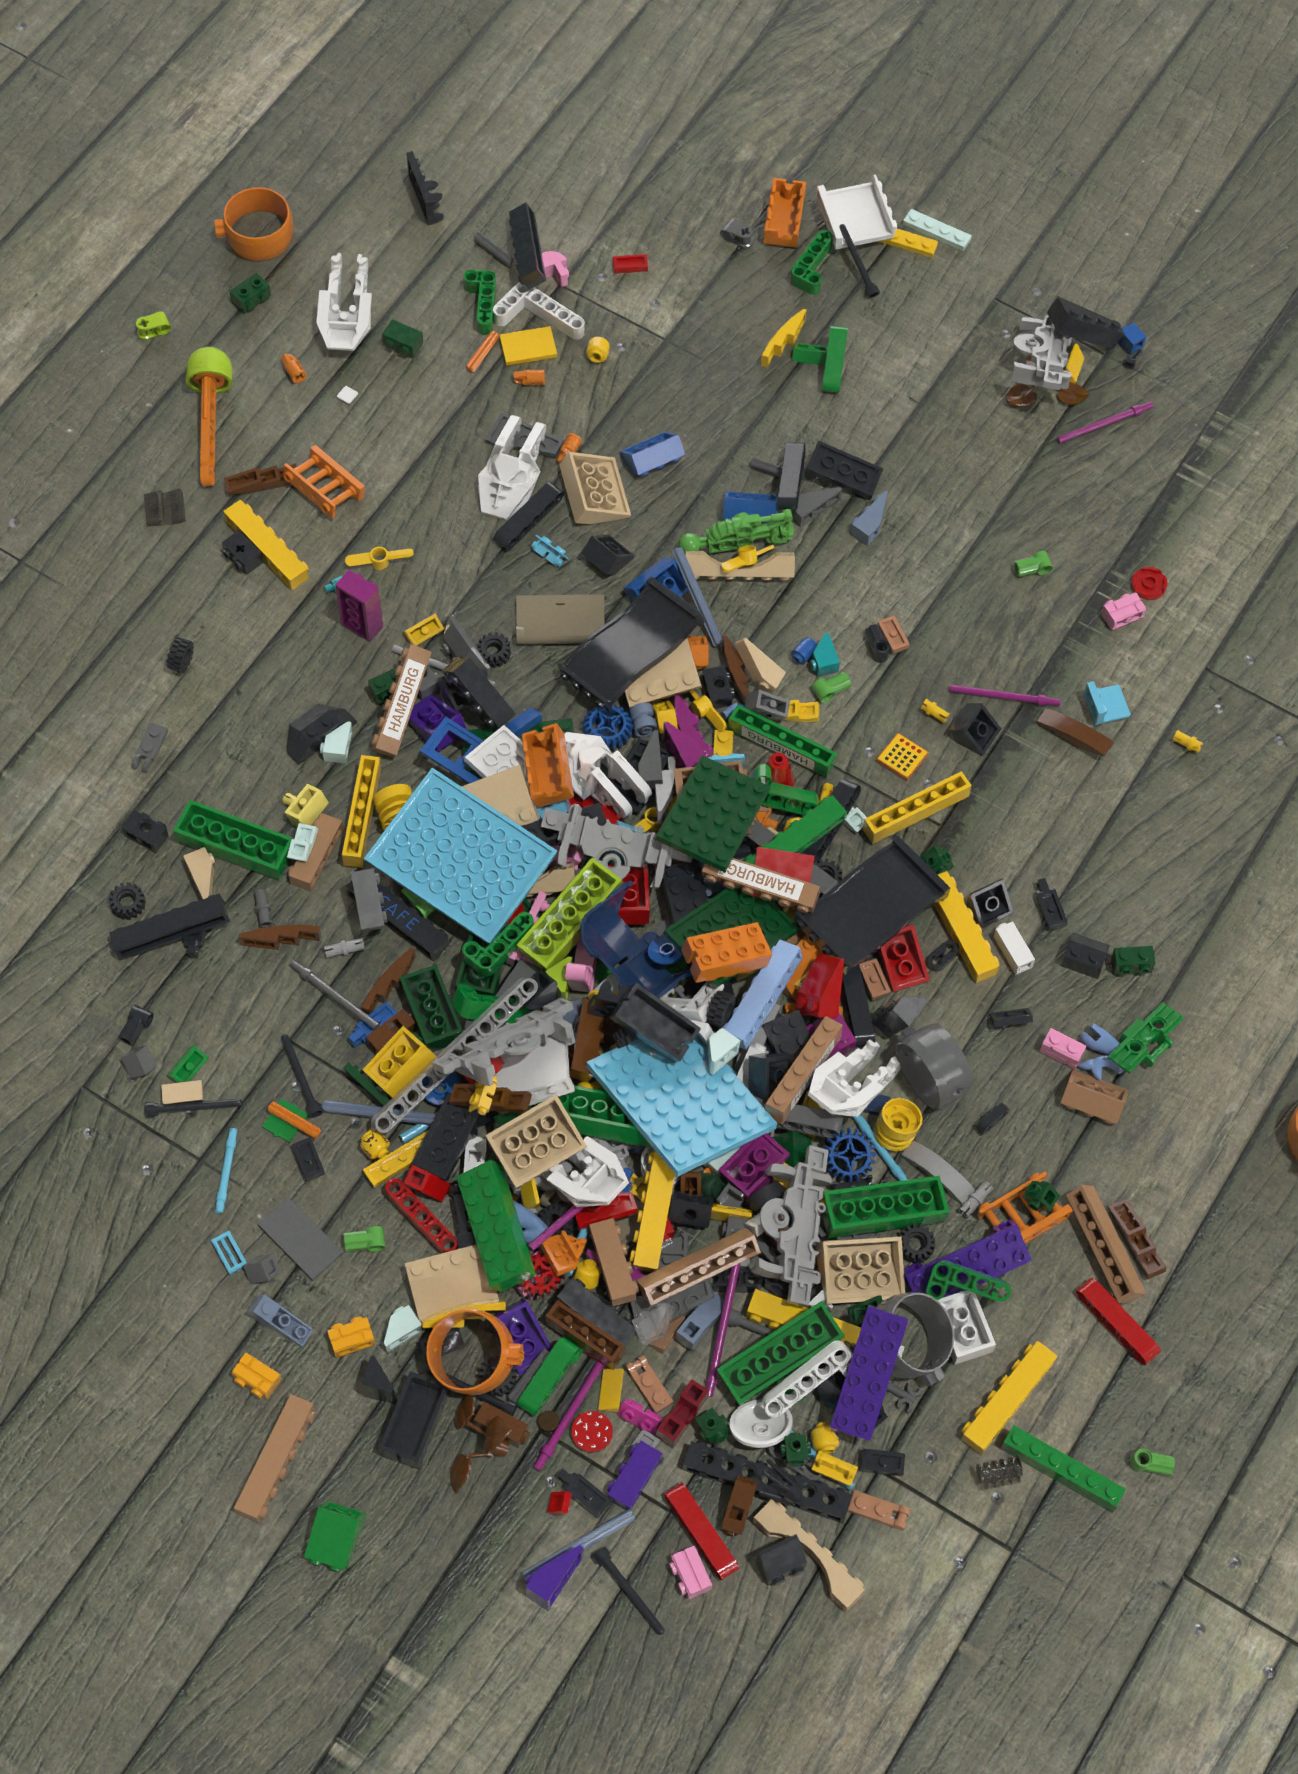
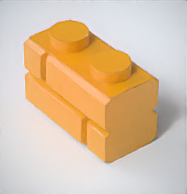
M356 1317L351 1320V1323L345 1325L338 1323L333 1325L330 1330H327L336 1358L376 1345L367 1317Z
M248 1353L243 1355L239 1363L232 1370L233 1381L242 1388L244 1386L250 1388L251 1394L259 1399L261 1397L269 1399L274 1389L282 1380L279 1373Z

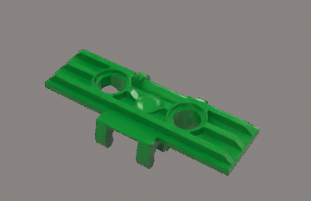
M1162 1002L1144 1021L1138 1018L1120 1036L1119 1042L1121 1044L1107 1058L1129 1074L1141 1062L1148 1067H1152L1155 1064V1060L1166 1049H1170L1173 1046V1041L1167 1036L1185 1017ZM1159 1023L1163 1026V1028L1157 1029L1153 1026V1024ZM1150 1042L1152 1044L1159 1043L1160 1045L1149 1055L1150 1052L1147 1051V1045Z

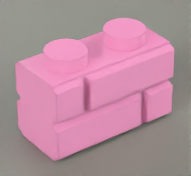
M1127 593L1121 596L1119 600L1106 602L1101 614L1109 628L1114 630L1143 618L1146 607L1140 601L1137 593L1131 595Z
M1051 1028L1043 1041L1040 1052L1064 1065L1067 1064L1068 1067L1075 1070L1084 1054L1086 1045Z
M695 1546L671 1556L669 1566L672 1574L679 1577L678 1587L682 1595L686 1594L687 1598L691 1599L712 1589V1583Z

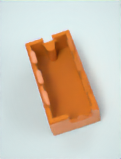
M773 178L764 229V244L797 248L806 182L793 180V184L786 183V179Z
M557 723L543 727L544 732L541 733L533 730L522 734L530 797L538 808L574 797L565 734Z
M758 922L688 937L681 949L686 962H692L690 971L696 983L717 980L719 977L726 978L737 973L743 974L767 967L773 955Z

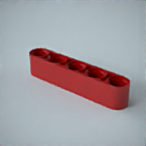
M392 1178L388 1180L385 1186L388 1199L440 1254L457 1250L458 1243L456 1237L400 1179ZM395 1187L400 1189L397 1193L390 1192ZM408 1201L414 1203L410 1207L404 1206V1203ZM421 1215L427 1217L424 1221L417 1220ZM434 1229L440 1231L438 1235L430 1234V1232ZM448 1243L454 1245V1247L451 1249L444 1248V1246Z
M1091 1277L1076 1290L1078 1298L1142 1365H1147L1161 1352L1158 1344L1096 1279Z
M681 1482L664 1493L666 1501L716 1576L722 1581L739 1570L736 1560L687 1487Z

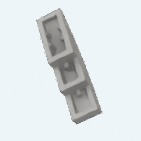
M668 757L667 770H662V784H655L658 824H662L673 799L675 757Z

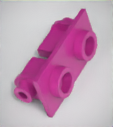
M632 1399L623 1401L618 1416L655 1435L658 1426H660L663 1420L660 1414H656L649 1409L645 1412L642 1411L644 1406L634 1402Z

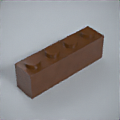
M584 998L578 1005L573 1032L575 1043L571 1044L568 1059L569 1076L585 1082H589L593 1077L592 1073L587 1069L586 1063L601 1054L599 1043L604 1037L605 1030L602 1027L607 1019L587 1014V1007L590 1001L587 998Z
M559 1300L556 1301L545 1316L548 1326L577 1344L612 1370L615 1369L626 1354L625 1345Z

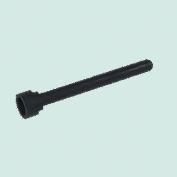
M840 224L839 228L866 285L865 293L867 298H874L880 294V290L877 285L871 282L846 226Z
M283 1034L281 1040L308 1103L306 1108L309 1118L319 1117L324 1113L322 1105L314 1099L289 1036Z
M226 1099L158 1105V1103L151 1101L146 1102L147 1118H152L164 1112L239 1107L243 1104L242 1099Z
M428 1366L426 1368V1372L434 1376L430 1367ZM446 1373L456 1386L460 1388L474 1387ZM488 1393L473 1395L511 1416H514L518 1407V1403L512 1400L502 1401Z
M606 1546L601 1548L592 1558L597 1564L607 1568L656 1633L659 1635L664 1634V1627L611 1561V1552Z

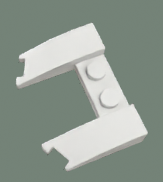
M706 982L692 999L671 998L678 985L677 983L673 989L662 997V1001L690 1021L706 1022L711 1000L717 991L723 990L724 985L722 984L714 989Z

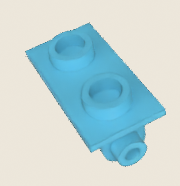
M536 535L539 540L532 543L533 551L542 557L548 552L549 554L545 559L554 564V566L558 565L560 567L563 564V558L569 559L565 555L566 551L558 545L556 548L551 545L552 541L544 535L542 538Z

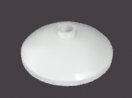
M762 1399L749 1401L741 1405L733 1412L730 1418V1430L733 1437L740 1443L755 1448H765L778 1444L784 1440V1436L789 1435L793 1426V1419L789 1409L778 1417H770L763 1407ZM777 1402L770 1403L768 1407H775Z

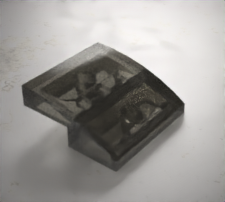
M180 488L163 493L160 489L144 494L146 524L148 526H165L186 522L183 491Z

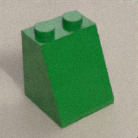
M330 1501L318 1507L304 1557L308 1558L309 1562L321 1565L324 1563L330 1565L329 1568L335 1571H342L348 1568L368 1513Z

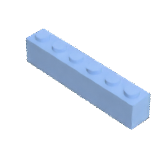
M779 940L777 945L772 947L771 952L773 955L768 966L761 968L759 974L753 978L751 987L748 992L746 991L743 994L742 1001L734 1009L732 1018L724 1025L723 1029L740 1040L739 1048L748 1049L803 959L800 947Z

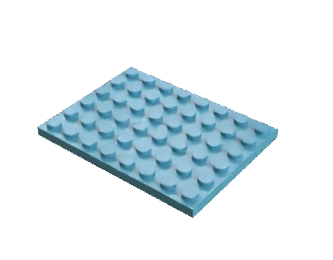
M431 768L364 857V860L490 945L558 854V851L434 768Z
M698 1035L691 1044H687L690 1047L682 1060L676 1063H672L640 1039L587 1061V1069L677 1177L777 1127V1122L765 1111L764 1107L726 1064L715 1074H710L707 1054L708 1046Z

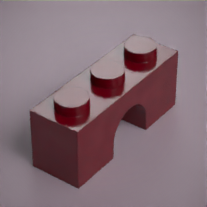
M691 1379L680 1395L674 1410L666 1415L658 1427L656 1437L674 1448L708 1399L709 1390Z

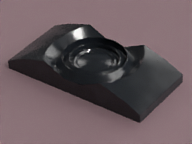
M638 738L626 759L636 772H638V764L649 743ZM660 747L661 768L665 770L668 765V757L672 756V752ZM615 779L613 785L630 803L632 811L640 813L647 802H638L635 792L632 789L624 790L622 784Z

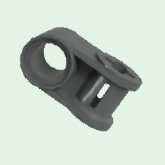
M729 219L720 231L723 239L741 248H749L753 244L751 237L753 234L752 228L736 219Z

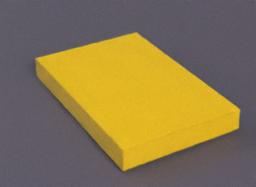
M551 326L500 334L506 366L557 358Z

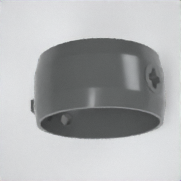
M933 1023L923 1026L918 1030L910 1029L909 1027L902 1030L901 1034L897 1037V1059L907 1082L922 1102L932 1109H938L964 1096L972 1088L973 1077L968 1061L957 1042L942 1026Z
M915 1292L893 1295L876 1306L877 1309L893 1314L899 1303H904L911 1307L920 1316L925 1325L928 1335V1352L924 1363L919 1369L906 1363L898 1353L891 1376L903 1379L921 1377L926 1386H931L944 1378L945 1374L941 1367L948 1361L953 1350L954 1329L950 1316L943 1305L930 1295Z

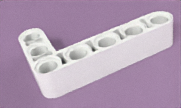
M520 282L493 307V319L497 326L507 325L525 307L573 339H581L585 333L584 319L535 287L528 290Z
M839 1340L833 1341L763 1396L762 1404L767 1415L770 1417L780 1416L838 1370L846 1377L853 1353L845 1343ZM844 1350L840 1356H835L836 1351ZM827 1363L825 1368H818L820 1364ZM811 1376L808 1381H801L803 1377ZM788 1389H794L793 1393L785 1394ZM777 1402L775 1407H768L770 1403Z

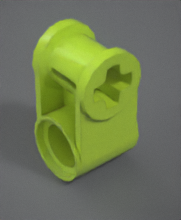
M161 311L140 317L136 321L137 334L142 340H149L171 331V325L165 313Z

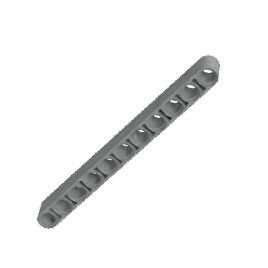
M525 977L518 979L372 1117L371 1126L373 1129L382 1133L390 1131L449 1075L438 1073L434 1070L432 1062L451 1053L454 1049L458 1050V1056L466 1054L465 1040L469 1035L472 1036L473 1041H477L476 1038L478 1036L485 1035L487 1037L489 1033L497 1030L536 993L538 988L536 981ZM526 981L530 984V989L527 992L523 990V984ZM511 995H514L516 998L513 1005L509 1004V997ZM499 1008L502 1014L500 1018L496 1019L494 1012ZM483 1022L487 1024L485 1032L480 1030V1025ZM428 1076L430 1082L428 1086L424 1087L422 1079ZM414 1090L415 1097L409 1101L407 1094L409 1091ZM396 1104H399L401 1108L398 1114H394L392 1110ZM381 1118L386 1120L383 1128L378 1126V1121Z

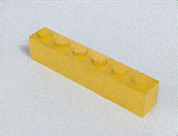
M240 499L223 511L226 523L235 532L239 530L262 553L263 561L291 590H294L309 579L307 564L304 561L301 562L293 550H289L281 538L278 539L275 536L273 529L267 527L263 519L253 513L249 504L245 505Z
M361 755L342 851L344 866L363 868L374 810L373 798L377 793L381 773L380 757Z
M961 771L865 818L863 831L870 842L874 844L969 797L971 784Z
M948 871L938 874L951 889L948 898L944 901L940 900L934 906L952 940L958 944V951L975 983L997 975L1000 966L996 956L992 955L989 942L984 940L981 927L973 920L974 916L971 909L966 907L963 894L958 892L955 879L952 876L950 877Z
M655 1150L654 1152L650 1151L648 1163L652 1164L651 1171H646L644 1183H648L647 1191L642 1192L641 1203H644L643 1211L639 1210L637 1222L641 1223L640 1230H635L633 1242L637 1243L636 1251L632 1250L630 1262L633 1263L632 1269L647 1272L658 1270L675 1178L673 1171Z
M755 1289L746 1318L757 1324L763 1323L768 1325L770 1329L776 1331L809 1308L787 1303L785 1299ZM834 1318L845 1335V1338L841 1341L844 1343L847 1340L851 1344H856L861 1327Z
M1039 1341L1034 1346L1030 1344L1023 1353L1026 1355L1023 1360L1020 1361L1018 1359L1012 1366V1374L1003 1377L999 1383L1000 1389L997 1392L994 1390L986 1399L988 1404L985 1407L980 1406L974 1414L976 1419L973 1423L968 1422L962 1429L964 1434L961 1440L980 1455L984 1453L1055 1363L1058 1356Z

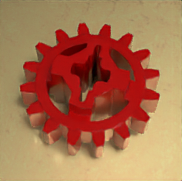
M537 1252L534 1258L530 1254L536 1276L520 1283L519 1286H525V1293L530 1290L532 1297H534L535 1293H538L539 1297L542 1298L544 1292L549 1296L550 1289L557 1290L556 1284L561 1283L559 1277L562 1275L556 1276L545 1254L543 1257H540L539 1252Z

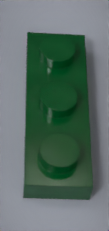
M348 1062L343 1067L346 1073L381 1106H384L392 1099L385 1090L380 1092L376 1088L378 1084L371 1077L366 1079L362 1075L364 1071L357 1064L353 1067Z

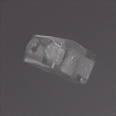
M666 1302L655 1306V1310L641 1312L636 1315L637 1318L632 1320L642 1344L649 1345L665 1337L675 1312L673 1305Z

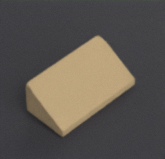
M202 1080L162 1085L163 1105L204 1100Z

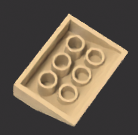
M568 452L559 466L575 523L591 525L630 518L631 513L615 458Z
M688 638L670 655L642 674L625 690L630 708L639 703H652L702 688Z
M521 765L461 786L520 826L535 822L541 818L536 804L530 797L529 786Z
M557 1095L552 1096L485 1135L516 1188L587 1148Z
M902 1237L821 1241L816 1244L817 1251H819L817 1263L821 1274L826 1304L861 1302L878 1295L882 1296V1300H886L893 1295L905 1293Z
M477 1244L405 1263L420 1323L421 1320L435 1313L461 1304L499 1299L497 1290L489 1286Z

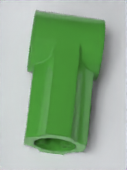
M1039 551L1030 558L1014 562L1015 573L1019 577L1033 573L1045 575L1053 569L1046 551Z
M842 672L827 680L825 678L817 680L813 683L812 689L819 700L825 703L830 701L835 694L850 688L851 682L848 674Z
M406 888L401 890V894L424 919L437 910Z
M373 1226L365 1231L344 1233L346 1252L359 1250L378 1252L386 1248L384 1228Z
M1141 1448L1130 1459V1466L1136 1472L1147 1471L1172 1476L1174 1457L1152 1453L1147 1449ZM1137 1457H1143L1146 1464H1141Z

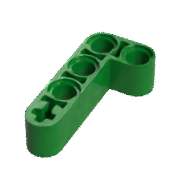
M821 230L818 232L791 269V284L811 295L818 294L821 289L822 277L815 270L831 250L833 235L830 231Z
M467 270L463 275L464 289L469 293H479L477 330L481 335H488L493 330L496 274L489 270Z
M833 325L830 327L822 391L839 393L848 327Z
M760 764L754 769L751 778L771 787L762 804L763 806L801 815L807 810L815 809L818 806L819 797L815 792L772 782L771 768L766 764Z
M528 912L520 913L486 949L474 941L466 942L462 948L465 963L484 977L493 975L518 949V942L534 925L533 916ZM509 936H516V937H517V938H515V939H513V940L508 939ZM498 949L504 950L502 953L495 952ZM470 951L476 952L474 955L467 954ZM484 963H490V964H491V965L488 966V967L482 966V964H484Z
M459 984L452 1004L460 1016L476 1020L499 996L477 994L471 986ZM509 998V1004L513 1005L516 999ZM522 1005L504 1023H516L515 1018H521L533 1010H528ZM498 1008L495 1010L494 1016L496 1019L500 1018L502 1013Z
M941 1260L934 1266L926 1290L927 1295L932 1296L936 1300H940L946 1294L949 1284L999 1302L1008 1300L1012 1294L1010 1283L947 1260ZM940 1265L946 1266L948 1268V1275H941L938 1272V1267ZM958 1273H966L968 1281H959ZM984 1279L988 1283V1288L980 1289L977 1281ZM993 1283H995L996 1285L993 1288L1000 1289L1005 1287V1292L1007 1293L1001 1296L998 1290L994 1289L992 1293L989 1291ZM933 1285L941 1287L942 1293L940 1295L932 1292Z
M561 1337L519 1398L517 1405L535 1417L570 1365H574L579 1360L584 1349L568 1338Z

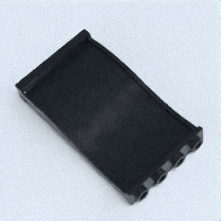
M651 576L647 580V586L625 610L592 633L571 653L563 664L559 663L557 665L561 671L559 674L565 681L569 680L576 690L579 691L581 689L589 700H595L596 705L603 710L605 708L611 712L612 705L634 681L670 655L691 634L696 626H702L705 621L700 611Z
M897 836L892 840V843L869 857L834 888L818 899L813 913L796 911L794 924L807 935L811 943L816 944L820 948L822 954L844 959L843 973L847 975L849 970L874 954L921 913L940 900L944 901L948 898L951 888Z

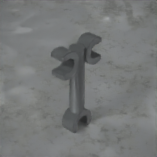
M889 1382L887 1390L902 1398L897 1404V1409L902 1404L908 1405L906 1414L909 1415L913 1409L915 1399L921 1396L923 1388L920 1387L918 1392H913L911 1390L913 1382H910L907 1386V1391Z

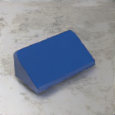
M529 708L505 726L517 737H520L542 721V714Z

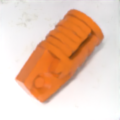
M284 353L281 360L292 381L300 383L305 380L307 374L299 361L292 354Z
M545 369L514 372V383L527 386L545 385Z
M574 433L567 435L557 458L559 464L568 452H577L582 443V439Z

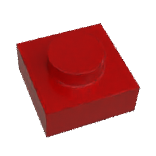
M567 1491L551 1492L547 1513L552 1515L568 1514L572 1493Z

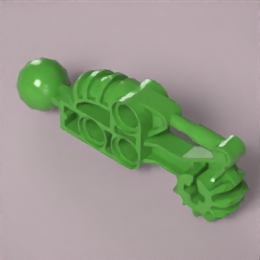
M790 509L760 517L759 514L748 515L747 513H738L732 519L727 518L722 522L718 521L710 529H706V537L699 538L693 533L682 535L679 539L678 547H681L684 553L685 551H699L700 548L708 547L710 554L736 550L742 546L752 545V542L758 538H764L767 540V543H772V545L776 543L780 545L783 542L787 543V540H791L794 534L791 522L793 519Z

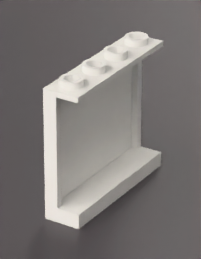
M873 175V182L826 191L824 185L817 186L816 198L827 229L833 235L832 242L835 250L848 247L839 228L840 224L846 226L855 246L894 238L897 223L892 219V210L887 206L886 194H883L882 183L878 181L876 175Z
M547 1036L549 1043H541L535 1050L529 1053L500 1055L505 1063L502 1065L503 1068L496 1073L497 1087H508L511 1091H529L532 1094L529 1106L546 1101L554 1095L561 1096L574 1092V1085L569 1076L568 1045H571V1043ZM498 1111L499 1115L504 1114V1113H508V1112H500V1111Z

